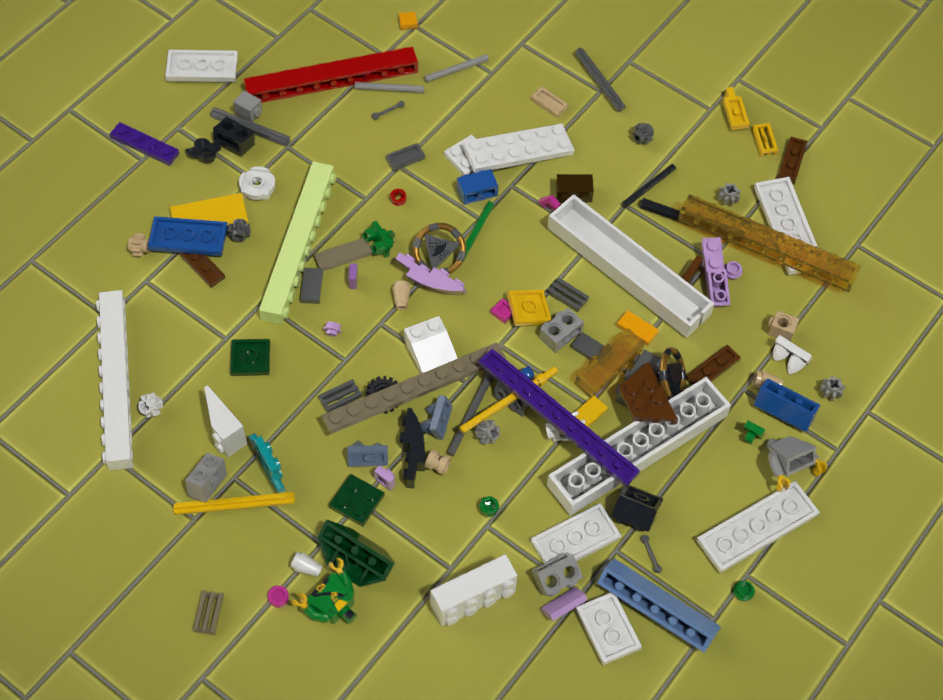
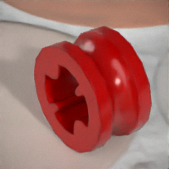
M399 188L392 190L390 194L391 203L395 206L404 205L407 200L406 192ZM398 195H401V198H399L398 200H396L395 197H398Z

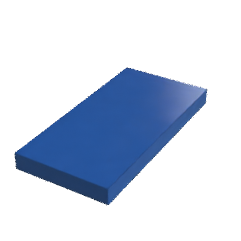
M154 216L148 250L222 256L228 223Z

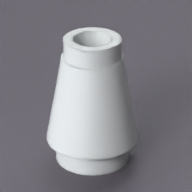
M297 552L290 567L294 568L296 572L318 577L323 566L304 552L302 554Z

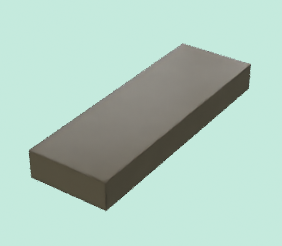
M361 238L315 253L314 258L319 269L325 271L373 255L369 243Z

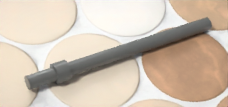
M487 371L461 425L474 417L491 381L495 379ZM458 429L447 451L449 456L453 457L465 435L460 429Z

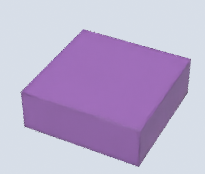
M351 263L349 266V288L357 289V263Z

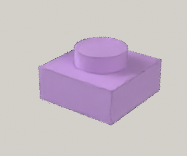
M379 465L374 471L375 480L391 491L395 486V476L392 471L387 468L384 469Z

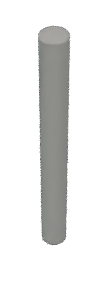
M486 54L424 76V80L427 83L487 62L489 57Z
M355 82V89L424 93V86Z

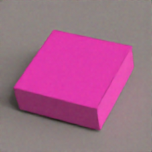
M502 298L491 309L490 314L504 324L512 317L509 302Z

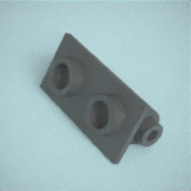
M497 381L492 395L498 400H502L513 392ZM520 398L507 405L522 417L526 409L531 408Z

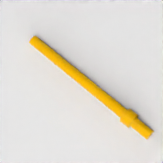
M554 366L546 372L534 376L532 381L541 387L547 383L549 378L556 375L558 370ZM511 393L459 427L460 431L464 434L519 397Z

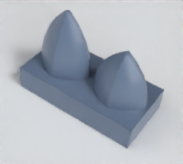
M439 395L437 402L426 407V411L433 417L420 423L422 431L433 434L436 439H444L453 407L446 395Z
M357 440L352 446H347L348 467L388 466L387 445L377 442L373 446H364L362 442Z

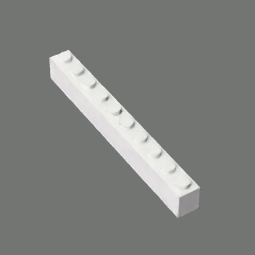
M122 290L100 292L99 300H96L97 311H100V316H97L98 328H101V332L97 334L98 342L101 344V349H98L99 360H102V365L99 366V374L103 378V382L99 383L100 393L103 394V399L100 400L101 411H104V416L101 417L102 429L105 428V434L101 435L102 445L105 446V452H102L103 463H107L109 471L134 468L126 305Z

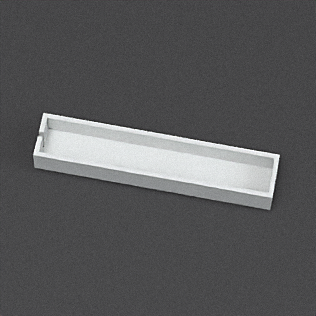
M574 194L549 215L548 229L686 338L711 316L714 302Z

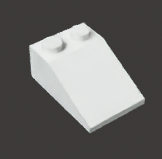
M439 316L404 329V341L421 374L458 359L448 332Z
M207 385L204 389L213 430L212 437L216 442L214 446L219 453H224L227 457H230L247 445L244 427Z

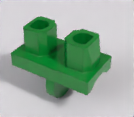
M373 221L370 228L364 230L362 237L365 242L373 240L374 243H372L371 249L375 255L382 254L385 258L389 257V251L395 243L393 241L395 233L393 230L386 231L385 228L382 229L377 221Z

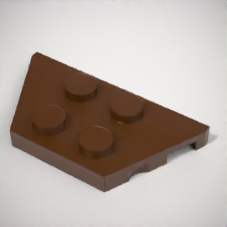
M649 362L644 364L619 386V392L633 421L659 423V420L671 421V424L678 423V418Z

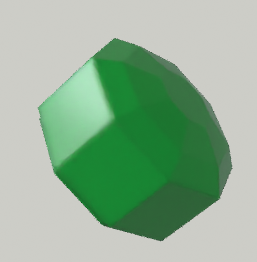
M492 496L484 497L479 503L481 514L486 517L495 516L499 511L498 500Z

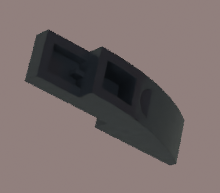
M407 408V415H403L402 426L405 427V431L400 434V444H403V452H406L405 462L408 463V469L404 468L403 480L406 481V488L414 489L417 471L425 472V442L416 414L412 408Z

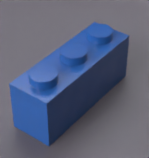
M768 378L760 388L754 406L805 432L808 431L814 422L821 406Z

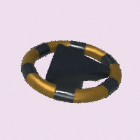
M668 347L663 352L660 368L657 373L658 381L668 400L684 391L686 387L684 361L681 353L674 347ZM671 354L675 358L676 363H668Z

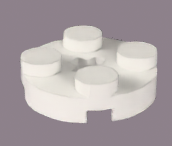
M256 166L250 168V171L246 173L244 171L239 178V187L243 197L252 200L269 199L276 187L275 177L270 173V170L265 167ZM260 181V185H254L253 183Z

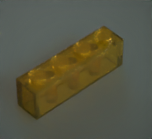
M629 328L624 333L620 332L614 338V342L611 345L608 343L604 346L599 356L595 355L591 358L586 368L582 367L577 371L574 384L589 398L595 396L642 352L645 342Z

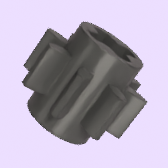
M638 123L633 127L635 130L632 136L638 144H648L653 140L654 129L650 124Z
M235 219L233 224H228L229 236H232L234 241H244L246 236L250 237V224H247L244 219Z

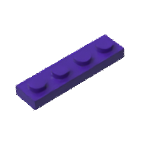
M121 122L109 134L111 139L168 166L180 154L179 149Z

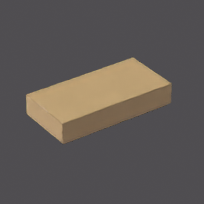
M542 86L530 99L556 118L564 113L569 105Z

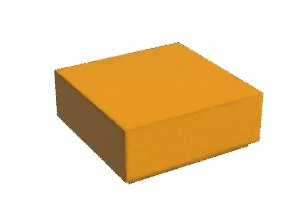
M415 11L399 13L401 30L418 28Z

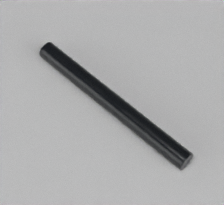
M671 164L625 199L621 203L622 207L627 208L675 171L676 166Z

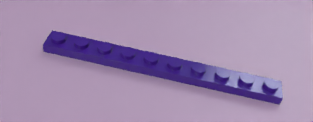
M493 348L479 360V365L625 487L640 474V470Z

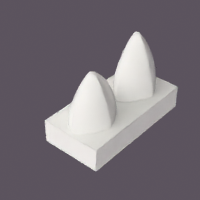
M781 335L775 340L776 344L773 349L775 361L782 360L791 354L788 362V374L796 373L806 364L809 365L812 360L811 354Z

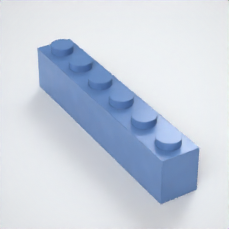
M615 558L605 567L597 584L702 652L708 649L721 628L712 620Z

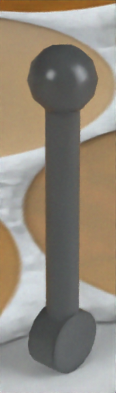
M399 101L398 104L382 112L373 113L372 119L378 120L379 116L398 107H404V101Z
M643 535L641 542L646 545L655 566V573H660L662 567L658 565L650 547L649 536Z

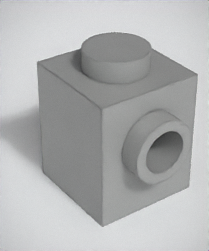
M243 91L233 102L235 113L253 122L262 113L261 100L246 91Z

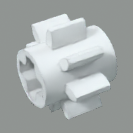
M154 392L141 396L142 400L138 405L142 414H145L147 418L161 414L159 411L163 408L161 397L155 396Z

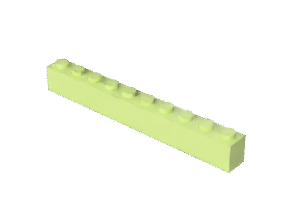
M312 162L259 308L260 319L263 321L283 325L284 319L289 316V305L295 299L294 291L296 287H299L300 273L304 272L306 267L305 259L310 256L311 242H314L316 239V228L320 227V216L326 210V199L331 196V185L336 182L337 174L334 173V166Z

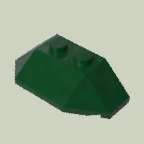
M326 520L317 536L327 566H329V562H332L336 568L339 565L336 558L342 559L344 563L342 569H345L351 581L360 587L386 581L395 565L394 560L385 549L354 529L336 522Z

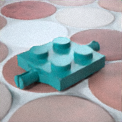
M256 433L250 435L249 439L274 489H277L278 493L284 492L286 489L281 481L283 477L280 470L281 465L277 457H273V450L269 442H264L262 436L257 437Z

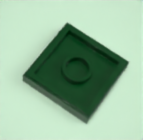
M270 339L232 340L231 376L270 375Z

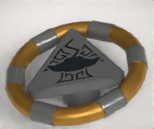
M446 223L430 224L417 234L413 243V257L417 265L420 266L422 263L431 272L434 267L437 268L459 247L455 263L449 268H444L445 271L452 274L464 262L466 243L462 234L455 227ZM436 230H446L456 238L458 243L428 235V233ZM424 236L432 268L428 267L420 257L419 249Z

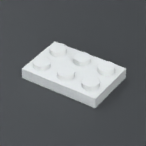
M613 593L576 607V612L603 665L641 650L642 646L619 600Z

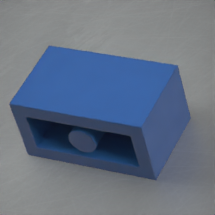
M491 169L457 178V190L463 205L498 196V184Z

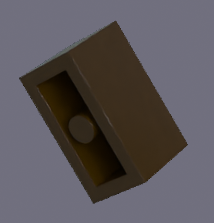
M557 174L556 199L564 203L574 194L584 203H592L594 194L593 174Z

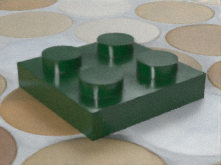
M350 474L330 502L329 508L364 527L384 498L385 492Z

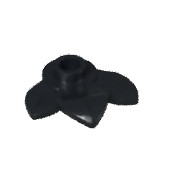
M198 138L194 142V147L185 149L190 157L200 158L204 163H211L215 160L217 152L221 150V145L217 142L210 143L206 138Z

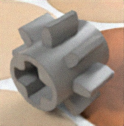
M726 183L724 188L720 187L718 200H721L723 205L733 206L735 201L739 202L741 189H737L736 184Z
M831 376L829 380L823 379L820 391L824 394L823 398H828L832 401L836 397L841 399L846 387L842 385L841 378L838 379Z
M494 420L482 421L476 427V438L481 439L482 444H494L495 440L498 439L500 429L499 426L494 425Z

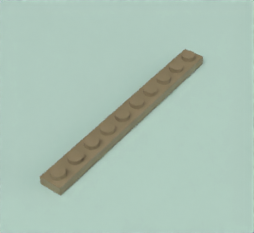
M496 342L322 415V419L330 434H333L485 370L479 365V360L492 348L503 358L506 359V356Z

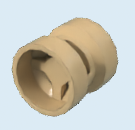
M432 449L426 459L425 468L435 469L437 473L444 475L450 465L451 457L447 455L442 456L438 451Z

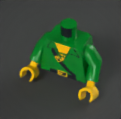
M336 558L339 563L336 568L332 562H329V567L332 570H336V574L332 572L308 597L302 593L297 594L301 598L300 604L298 601L292 600L293 606H301V610L312 621L335 624L340 618H343L350 624L357 616L350 609L354 605L353 597L355 592L353 584L346 570L342 569L344 563L340 558Z

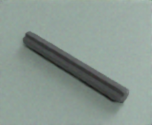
M581 47L575 51V55L615 109L618 112L624 110L626 105L585 50Z
M216 107L211 110V117L222 121L227 116L241 125L250 128L256 135L284 146H288L290 143V136Z

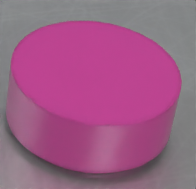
M283 586L272 587L268 592L269 603L275 608L284 607L289 601L288 590Z

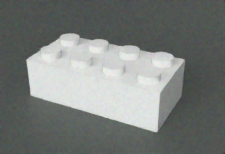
M505 554L432 589L431 607L442 627L445 625L451 626L465 615L467 617L472 616L478 609L494 605L498 599L511 597L516 591L518 575Z

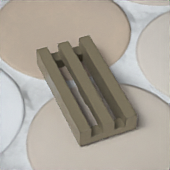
M205 590L202 591L193 628L194 632L215 635L224 598L223 593L215 594L212 591L211 593ZM209 598L203 626L200 628L206 599ZM214 599H217L211 629H207Z

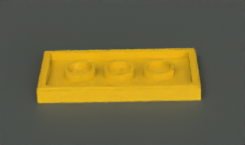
M242 193L170 207L172 218L222 221L228 224H233L235 219H244L249 224Z

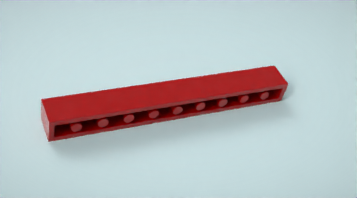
M411 46L244 78L246 92L259 98L261 103L353 86L355 82L368 83L418 73V60L414 47Z

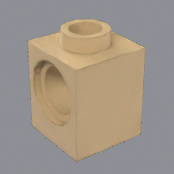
M778 311L775 317L771 316L767 326L770 328L768 335L775 338L781 335L788 341H791L799 319Z

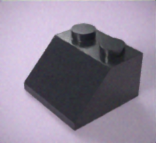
M628 485L619 494L611 517L615 518L619 523L633 525L639 531L649 532L664 499Z

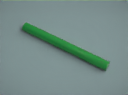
M489 201L469 235L466 241L465 258L494 207L493 202Z

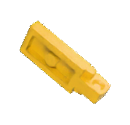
M726 87L723 104L731 130L749 128L750 123L741 96L735 95L733 87Z

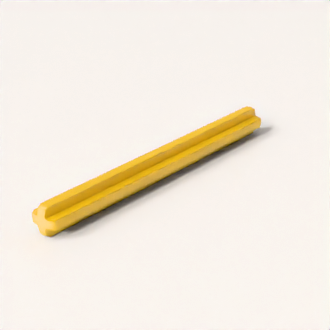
M293 492L212 499L207 500L206 503L202 501L180 502L173 505V511L175 515L294 504L295 495Z

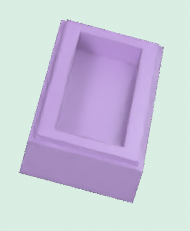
M574 587L543 606L541 610L545 616L554 621L585 602L587 598L585 593Z

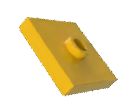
M543 289L507 292L515 326L543 325L545 322L552 320Z

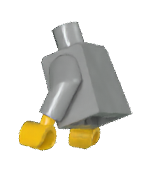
M788 436L779 441L770 439L767 443V448L769 449L768 461L774 476L778 478V483L776 484L778 492L783 490V485L786 490L790 486V480L783 477V475L789 476L814 464L812 472L816 476H820L827 469V464L818 460L819 456L816 453V446L808 442Z

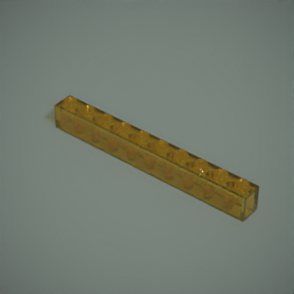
M689 194L680 210L678 221L716 237H721L723 240L846 292H850L861 268L860 265L853 261H848L836 254L824 251L817 246L805 243L800 239L786 235L784 232L769 228L767 225H762L750 218L738 215L733 211L726 210Z

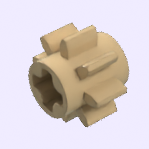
M134 234V237H130L128 240V250L133 251V256L142 257L144 253L149 251V239L145 238V234Z

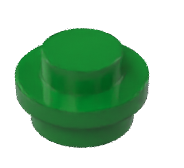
M740 581L734 587V595L741 601H749L755 594L754 586L748 581Z

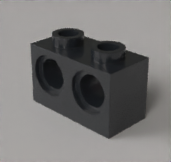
M226 116L213 127V141L243 156L255 145V132Z

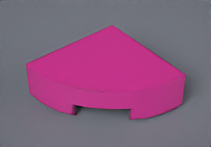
M553 195L542 197L538 202L544 208L547 206L554 209L553 212L561 206L560 202Z

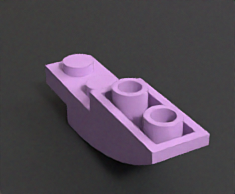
M721 237L702 238L701 244L704 258L702 266L708 298L715 303L714 307L730 306L727 271L724 269Z
M399 253L396 257L400 264L409 269L406 274L407 277L425 288L455 295L467 292L463 287L465 285L457 278L452 280L448 277L450 274L442 268L438 270L434 267L430 272V269L422 263L420 266L414 263L415 259L407 253L405 256Z

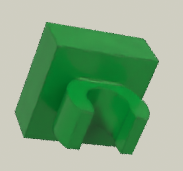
M747 420L744 430L748 433L744 441L752 444L755 437L763 438L765 429Z

